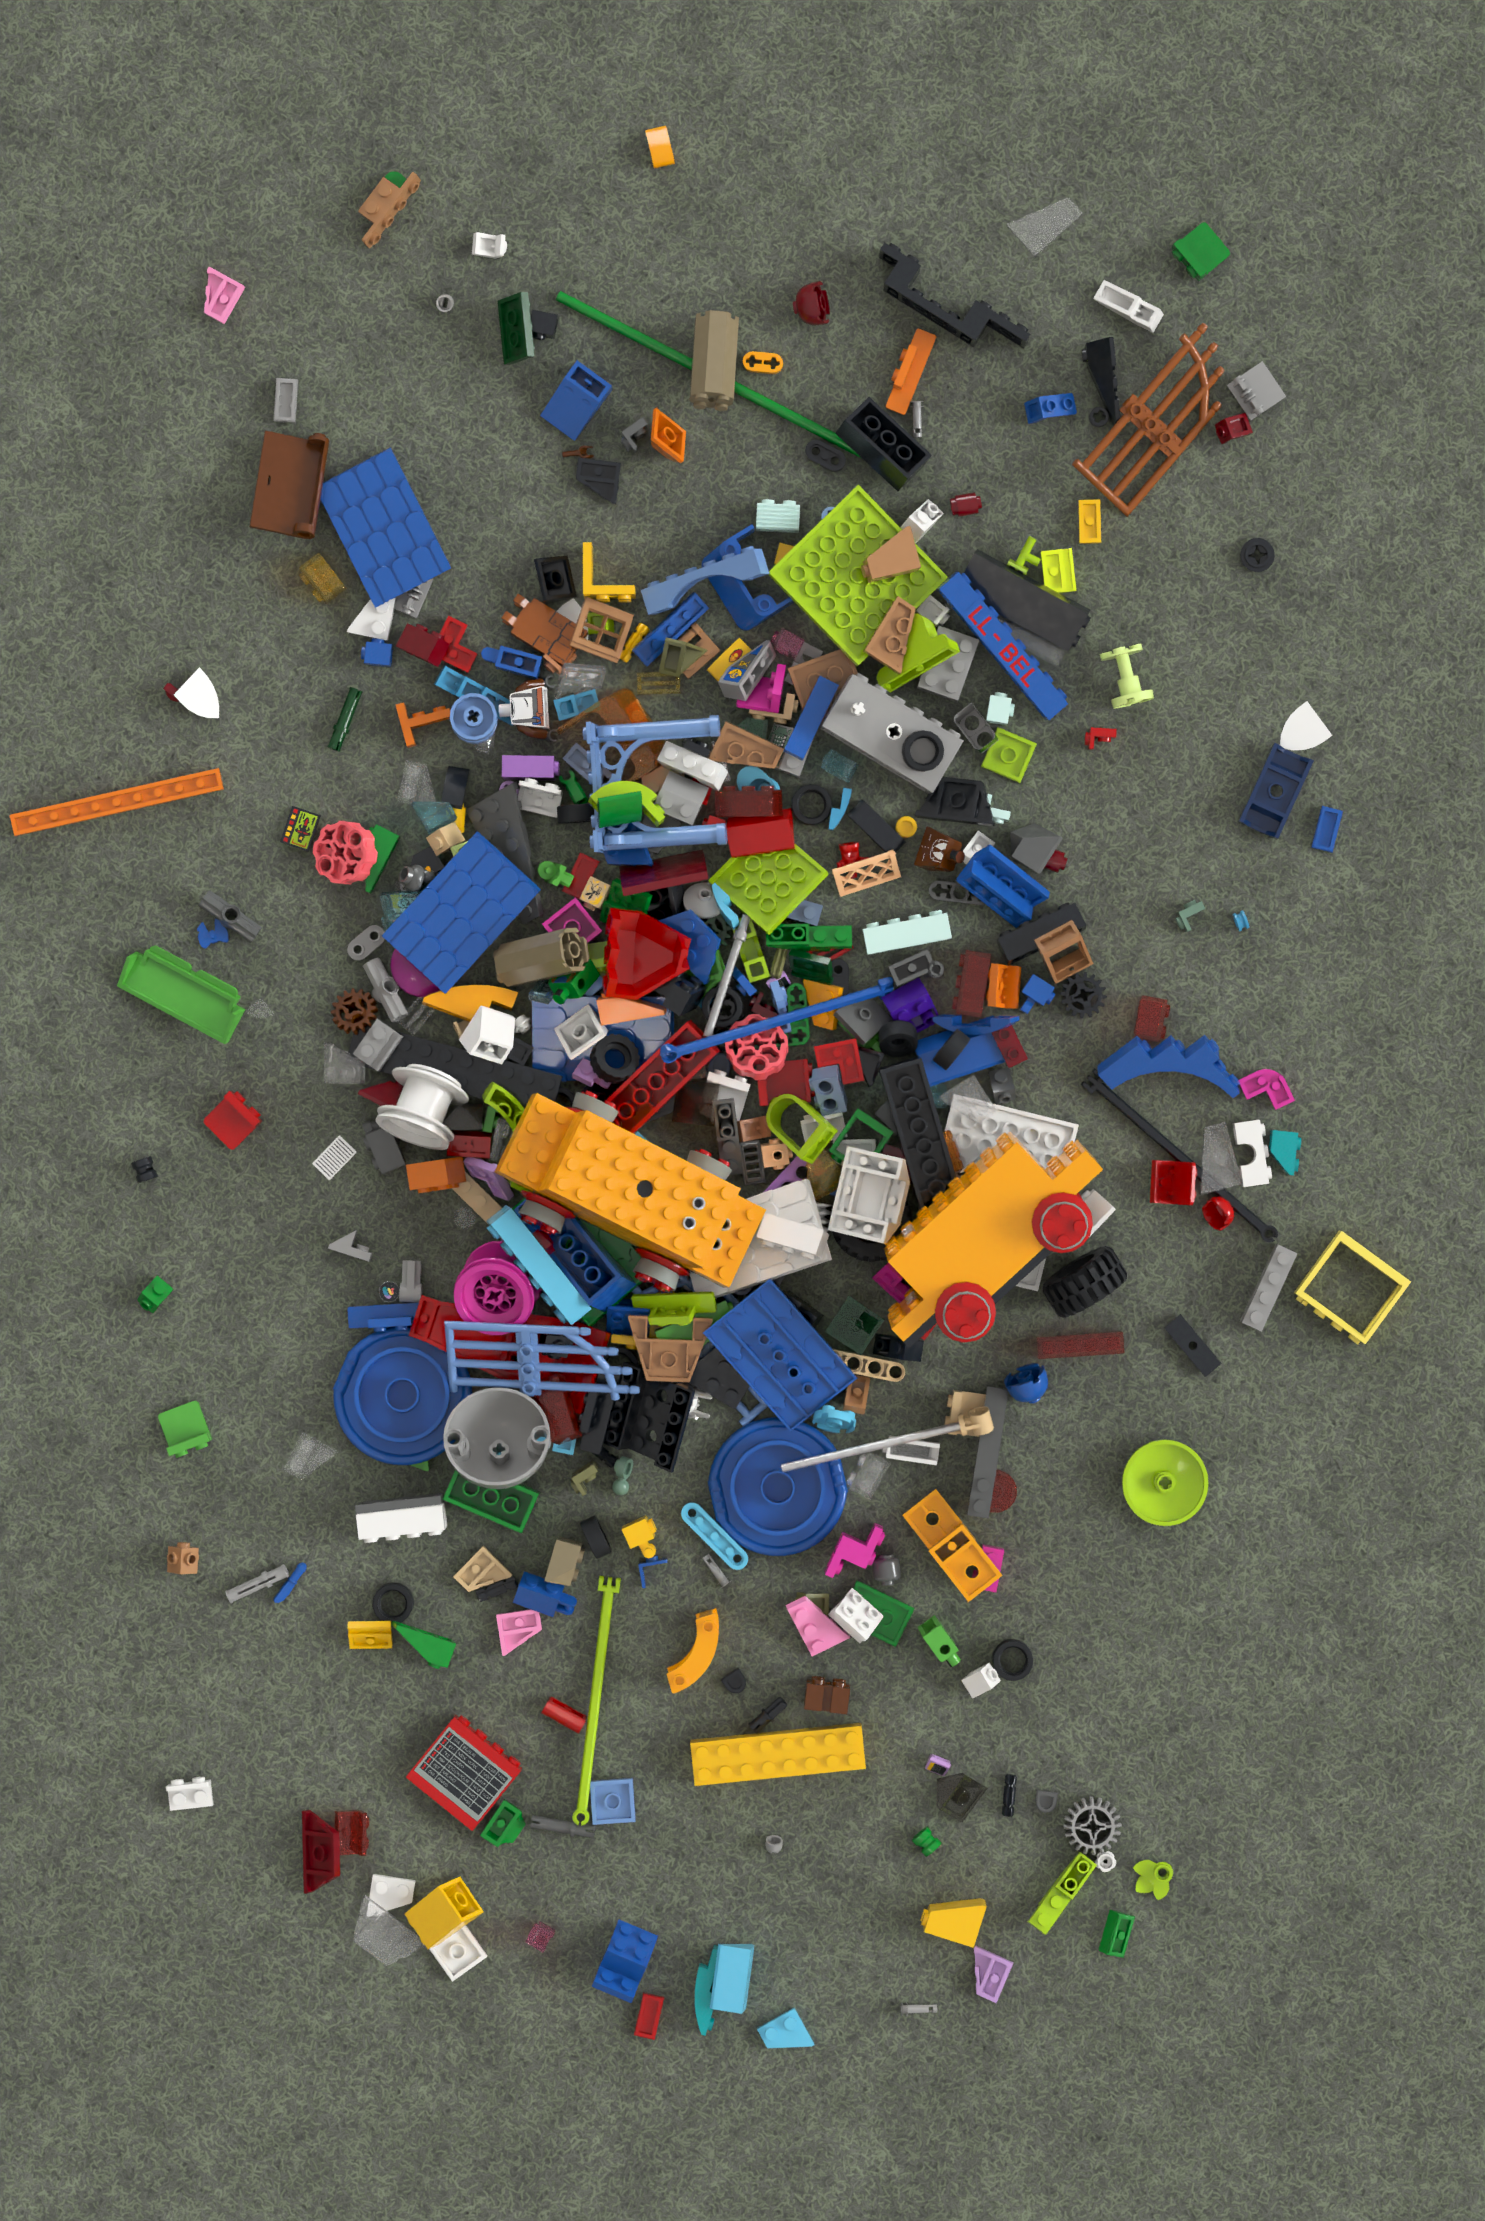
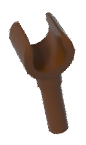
M583 445L578 450L562 452V456L593 458L594 455L586 454V450L593 447Z

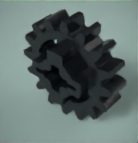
M1084 972L1082 977L1075 973L1074 980L1068 977L1069 984L1062 985L1066 990L1065 992H1060V995L1065 996L1061 1004L1067 1003L1068 1006L1065 1008V1011L1073 1010L1071 1016L1074 1017L1079 1013L1080 1019H1083L1084 1014L1087 1013V1016L1090 1018L1092 1017V1011L1097 1014L1099 1013L1098 1006L1104 1007L1105 1004L1101 1002V999L1107 998L1106 995H1102V991L1106 987L1099 986L1102 980L1095 981L1094 974L1088 978L1087 972ZM1083 981L1090 982L1095 988L1090 989L1086 987ZM1075 984L1076 991L1073 995L1069 996V991ZM1081 989L1084 992H1093L1086 997V1001L1082 998L1074 999V997L1081 993ZM1098 995L1096 1003L1091 1007L1090 1001L1092 997ZM1077 1002L1081 1004L1084 1010L1074 1007L1072 1003Z

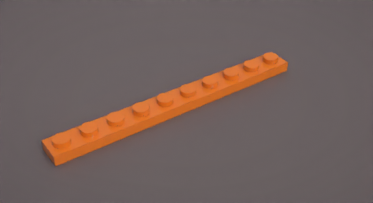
M217 768L11 814L10 819L14 836H19L224 790L220 769Z

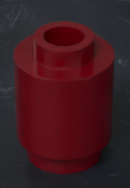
M975 492L956 495L955 498H951L952 515L961 517L978 514V509L982 508L980 496H976Z
M1055 850L1044 868L1058 873L1060 869L1064 870L1068 858L1064 857V852Z

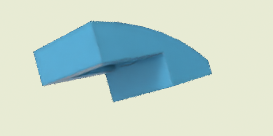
M595 689L553 700L559 721L601 710Z
M843 788L840 809H831L828 830L833 831L842 820L850 801L852 789Z

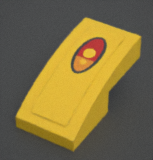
M738 638L707 671L719 681L730 665L752 650Z

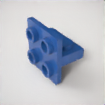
M623 1299L615 1306H608L606 1332L617 1335H633L628 1315L649 1316L650 1309L633 1308L630 1299ZM649 1321L647 1323V1336H649Z

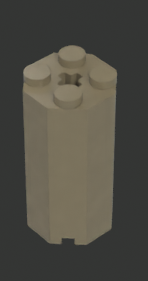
M709 310L705 311V316H701V313L696 314L689 400L696 409L708 407L715 408L717 411H726L728 406L733 404L739 317L735 316L732 319L729 312Z
M564 928L500 944L499 948L493 952L497 980L500 983H504L507 987L521 986L583 971L585 968L583 964L588 962L589 959L587 940L577 934L579 932L577 928Z

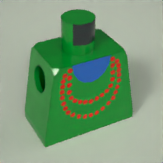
M588 959V962H584L583 966L585 968L583 971L549 979L548 985L554 993L552 998L556 1003L563 1004L566 999L581 998L598 979L600 974L591 959Z

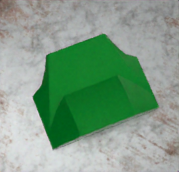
M504 1799L480 1836L496 1847L503 1843H513L526 1824L522 1818V1811Z

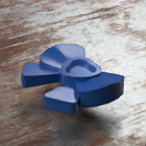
M215 919V931L211 930L208 932L203 922L197 928V931L200 932L198 940L204 949L210 944L219 941L224 943L229 941V933L218 919Z

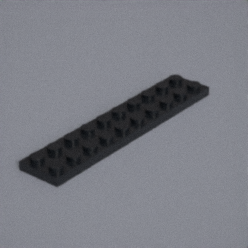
M366 1026V1032L363 1033L360 1029L357 1035L353 1033L346 1062L375 1070L353 1054L371 1028ZM401 1032L397 1033L404 1037L380 1070L381 1072L392 1074L393 1069L407 1067L409 1064L428 1066L456 1079L461 1084V1089L467 1095L483 1099L482 1094L488 1085L494 1082L511 1093L524 1109L531 1095L535 1093L556 1102L563 1076L505 1060L503 1064L470 1055L464 1049Z

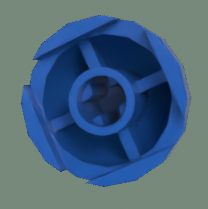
M1038 1363L1019 1367L1017 1370L1021 1372L1013 1376L1009 1373L1006 1376L1004 1384L1007 1391L1019 1402L1036 1403L1048 1388L1046 1370L1043 1365L1040 1367Z

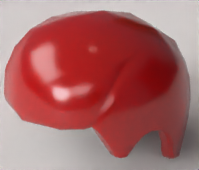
M1213 1197L1202 1207L1203 1216L1213 1229L1221 1231L1229 1226L1234 1219L1233 1207L1223 1197Z

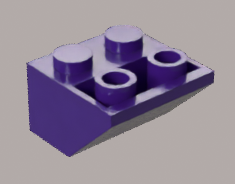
M919 977L881 997L892 1020L910 1022L915 1026L917 1033L935 1024L933 1017L939 1015Z

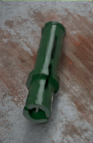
M352 687L349 688L336 725H333L334 731L327 746L328 748L338 752L341 751L345 736L350 732L348 729L363 693L362 691Z

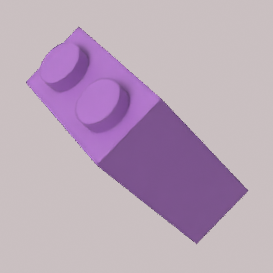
M502 755V778L504 780H525V778L537 781H556V776L560 775V763L556 761L554 756Z

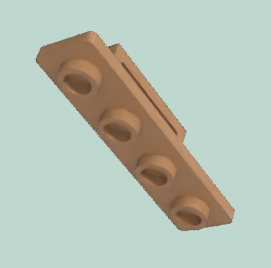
M414 172L410 174L401 188H398L383 177L358 210L363 217L373 223L362 238V242L369 249L379 242L382 232L393 223L394 216L405 207L409 196L418 190L421 180Z

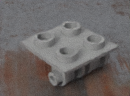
M1263 361L1243 375H1239L1227 385L1250 421L1286 397Z
M433 578L395 597L394 609L417 618Z

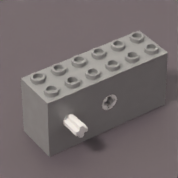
M862 674L850 675L819 728L927 794L933 793L963 743V740L960 739L961 735L952 729H943L941 727L942 723L934 718H925L923 716L924 712L914 706L913 708L905 706L906 701L896 695L890 697L886 694L887 690L880 685L872 686L867 683L869 679ZM894 728L893 733L896 735L890 737L888 729ZM921 730L931 731L938 735L944 746V755L940 764L933 770L925 772L915 771L908 767L902 756V746L905 739L913 732ZM925 738L914 741L910 749L911 757L914 761L921 764L929 763L934 758L936 751L932 741Z

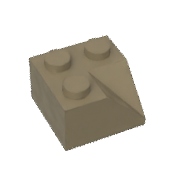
M558 1536L544 1581L570 1586L572 1581L576 1582L579 1569L575 1568L577 1563L582 1562L585 1549L582 1548L583 1543Z

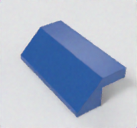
M988 845L976 852L956 880L1015 928L1031 920L1033 907L1048 899L1050 894L1046 888L992 845Z
M992 1015L971 1023L990 1024V1018L994 1016ZM947 1030L919 1039L915 1050L917 1057L920 1056L922 1058L930 1087L1005 1062L992 1033L967 1035L971 1040L947 1070H944L934 1062L933 1058L953 1034L952 1031Z

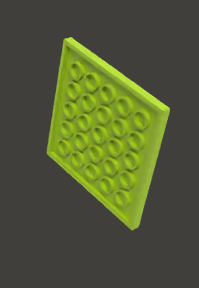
M859 485L793 547L768 574L856 666L860 665L869 656L863 651L897 596L917 608L948 578L915 544L921 568L918 571L868 583L867 578L863 577L861 570L863 561L902 529Z

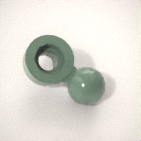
M625 1456L617 1459L614 1464V1471L618 1479L613 1482L612 1490L619 1496L625 1495L628 1492L629 1484L626 1479L630 1476L633 1468V1460Z

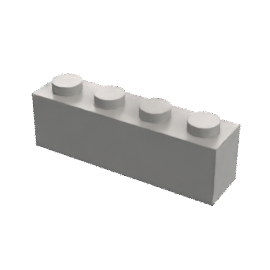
M1275 1244L1240 1322L1262 1332L1298 1253Z

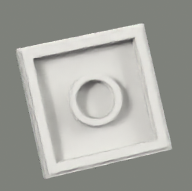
M466 1925L439 1945L429 1949L452 1982L488 1956Z

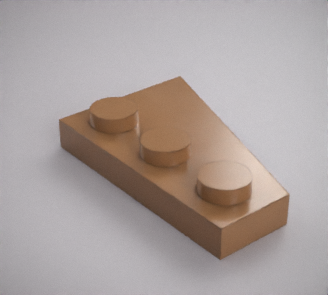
M897 596L863 652L897 674H901L903 658L906 654V645L916 608Z
M725 721L720 737H718L708 759L730 764H744L775 769L784 748Z

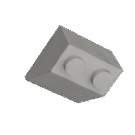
M669 771L655 804H658L664 810V816L685 825L693 826L709 787Z

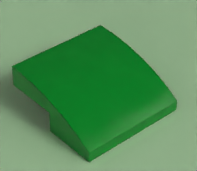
M641 791L598 798V827L603 828L641 821Z
M616 878L612 880L608 899L603 902L599 920L604 923L607 922L610 908L642 911L647 914L652 895L642 892L623 896L621 880Z

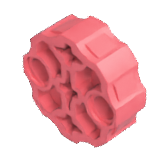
M338 821L332 825L327 824L321 829L320 836L313 845V855L316 859L315 867L319 874L326 876L330 882L351 885L353 882L365 880L370 875V870L377 861L378 852L375 849L373 834L370 830H365L361 827L360 823Z
M751 1014L741 1021H736L729 1030L768 1018L762 1017L759 1014ZM781 1026L725 1043L726 1056L733 1066V1070L742 1077L748 1076L754 1080H764L769 1075L778 1073L785 1065L784 1061L789 1052L788 1038ZM777 1039L781 1044L780 1050L776 1047ZM734 1044L738 1048L737 1055L733 1051ZM756 1044L759 1045V1050H755ZM762 1064L765 1068L761 1071H756L754 1066Z

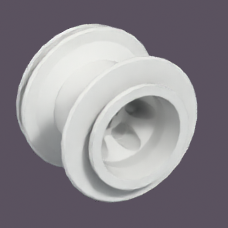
M409 1064L407 1067L393 1069V1077L404 1087L396 1106L382 1105L378 1107L376 1123L386 1132L411 1144L434 1150L447 1149L450 1142L454 1140L452 1131L442 1124L449 1105H463L469 1101L468 1095L461 1089V1084L450 1075L424 1065Z

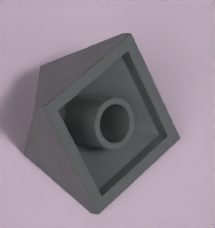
M1035 823L1010 832L1011 858L1013 861L1040 874L1063 838Z

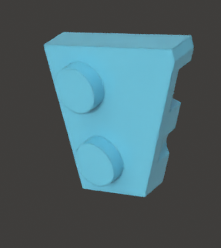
M795 2007L757 2028L767 2048L812 2047L814 2045Z

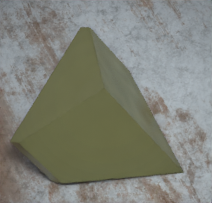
M666 637L659 673L680 678V675L708 650L688 642Z

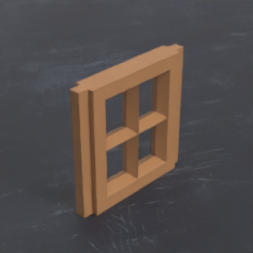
M585 597L569 646L617 664L634 615ZM589 611L604 616L601 627L585 622ZM608 618L622 623L619 634L604 629ZM584 626L599 631L595 642L580 637ZM603 633L617 638L614 650L599 644Z

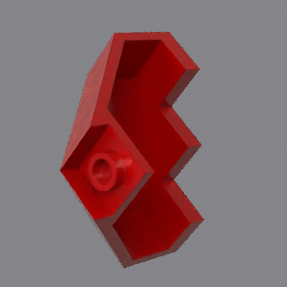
M610 908L605 928V935H608L607 945L604 947L606 975L603 976L602 982L605 997L638 1000L690 969L687 957L691 938L642 911Z

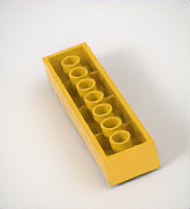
M861 1723L694 1739L690 1742L695 1786L866 1769Z

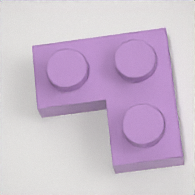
M466 1157L463 1161L470 1175L486 1181L494 1196L507 1201L514 1196L509 1182L494 1172L497 1164H491L481 1158Z

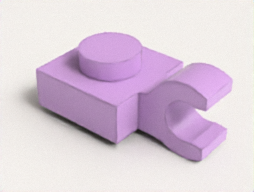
M583 1058L572 1073V1078L590 1087L595 1082L601 1087L608 1089L611 1083L604 1082L603 1079L598 1078V1075L593 1072V1068L590 1066L591 1061Z

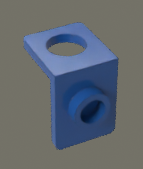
M657 1555L652 1558H645L646 1561L638 1563L642 1588H646L643 1567L667 1563V1558L658 1559Z

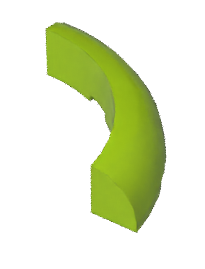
M491 1082L482 1094L483 1101L497 1110L506 1119L512 1132H514L524 1112V1108L511 1093L498 1084ZM508 1180L511 1187L519 1191H529L528 1189Z

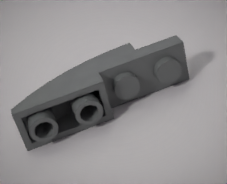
M734 1098L712 1100L719 1158L730 1163L729 1168L732 1171L729 1175L742 1174Z

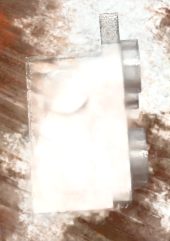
M872 1451L862 1453L857 1461V1465H859L857 1471H852L846 1481L848 1490L851 1492L855 1491L870 1500L891 1462Z

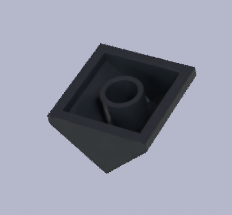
M568 555L534 559L545 605L577 597Z

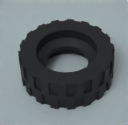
M610 1034L597 1042L592 1048L589 1058L591 1059L590 1066H592L593 1072L598 1075V1078L603 1079L604 1082L616 1084L623 1083L637 1070L640 1055H638L639 1051L635 1044L628 1037H624L621 1034ZM616 1049L623 1054L625 1061L621 1068H612L606 1063L605 1054L608 1050Z

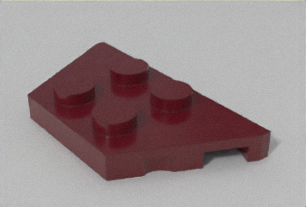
M311 1810L302 1811L304 1894L312 1893L340 1876L339 1832Z

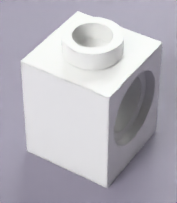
M989 1662L970 1672L961 1681L971 1697L975 1698L991 1690L1001 1680Z

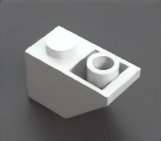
M928 499L908 517L900 528L903 530L905 527L910 526L916 544L944 513Z

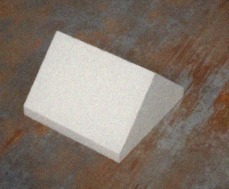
M589 1004L554 1028L571 1060L604 1038L608 1033V1029L605 1025L601 1026L600 1018Z

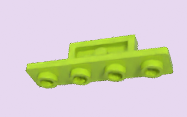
M714 1292L633 1294L631 1297L633 1308L650 1309L648 1316L649 1325L666 1326L678 1324L679 1326H684L691 1323L696 1313H714L717 1310Z

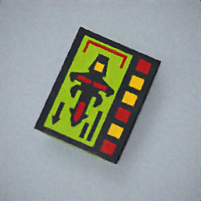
M292 806L280 842L309 852L321 815Z

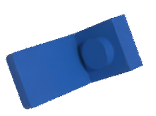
M1072 393L1041 396L1024 403L1028 424L1037 423L1046 418L1069 416L1077 413Z

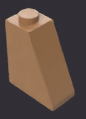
M905 527L863 561L861 570L863 577L867 578L868 583L916 572L921 568L911 527Z

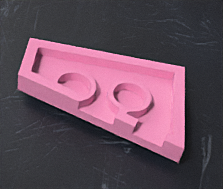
M806 1596L786 1605L811 1656L819 1654L850 1638L847 1631L841 1629L833 1619L827 1617Z

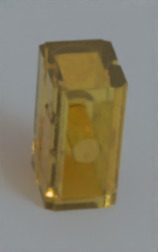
M317 553L299 567L302 572L299 574L300 578L306 585L310 583L315 590L312 593L319 602L323 600L327 604L347 589L320 553Z

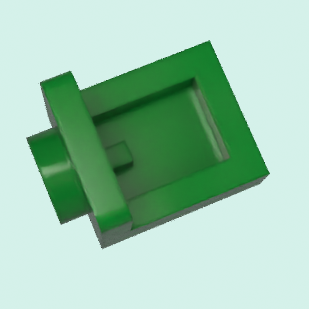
M157 1275L141 1292L137 1301L144 1310L154 1313L160 1304L171 1294L173 1288Z

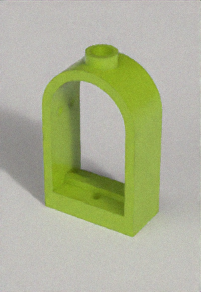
M783 1094L773 1098L769 1103L766 1114L769 1129L801 1160L813 1164L838 1130L807 1101L794 1095ZM798 1103L819 1123V1126L801 1148L781 1127L782 1113L789 1105Z

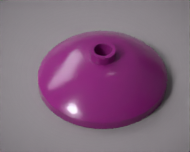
M396 949L394 950L390 961L391 974L396 984L404 992L415 997L424 998L441 991Z

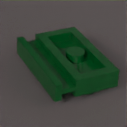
M791 949L788 954L790 969H792L791 976L827 985L832 984L834 977H832L831 958Z

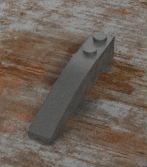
M987 1386L984 1406L990 1410L994 1429L988 1434L979 1435L966 1511V1514L970 1516L989 1519L1008 1397L1007 1389Z

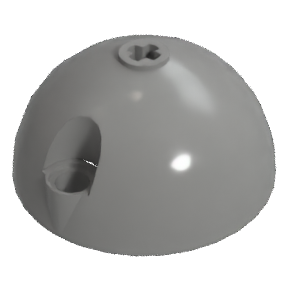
M488 1388L467 1396L452 1410L444 1428V1448L454 1469L467 1481L488 1489H506L526 1481L540 1468L551 1446L549 1423L541 1407L526 1394L509 1388ZM540 1437L546 1438L543 1441H537V1439ZM452 1440L459 1441L457 1444H450Z

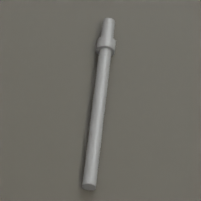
M742 915L738 930L734 932V942L703 1037L712 1036L742 943L745 942L747 937L746 930L750 921L748 915Z

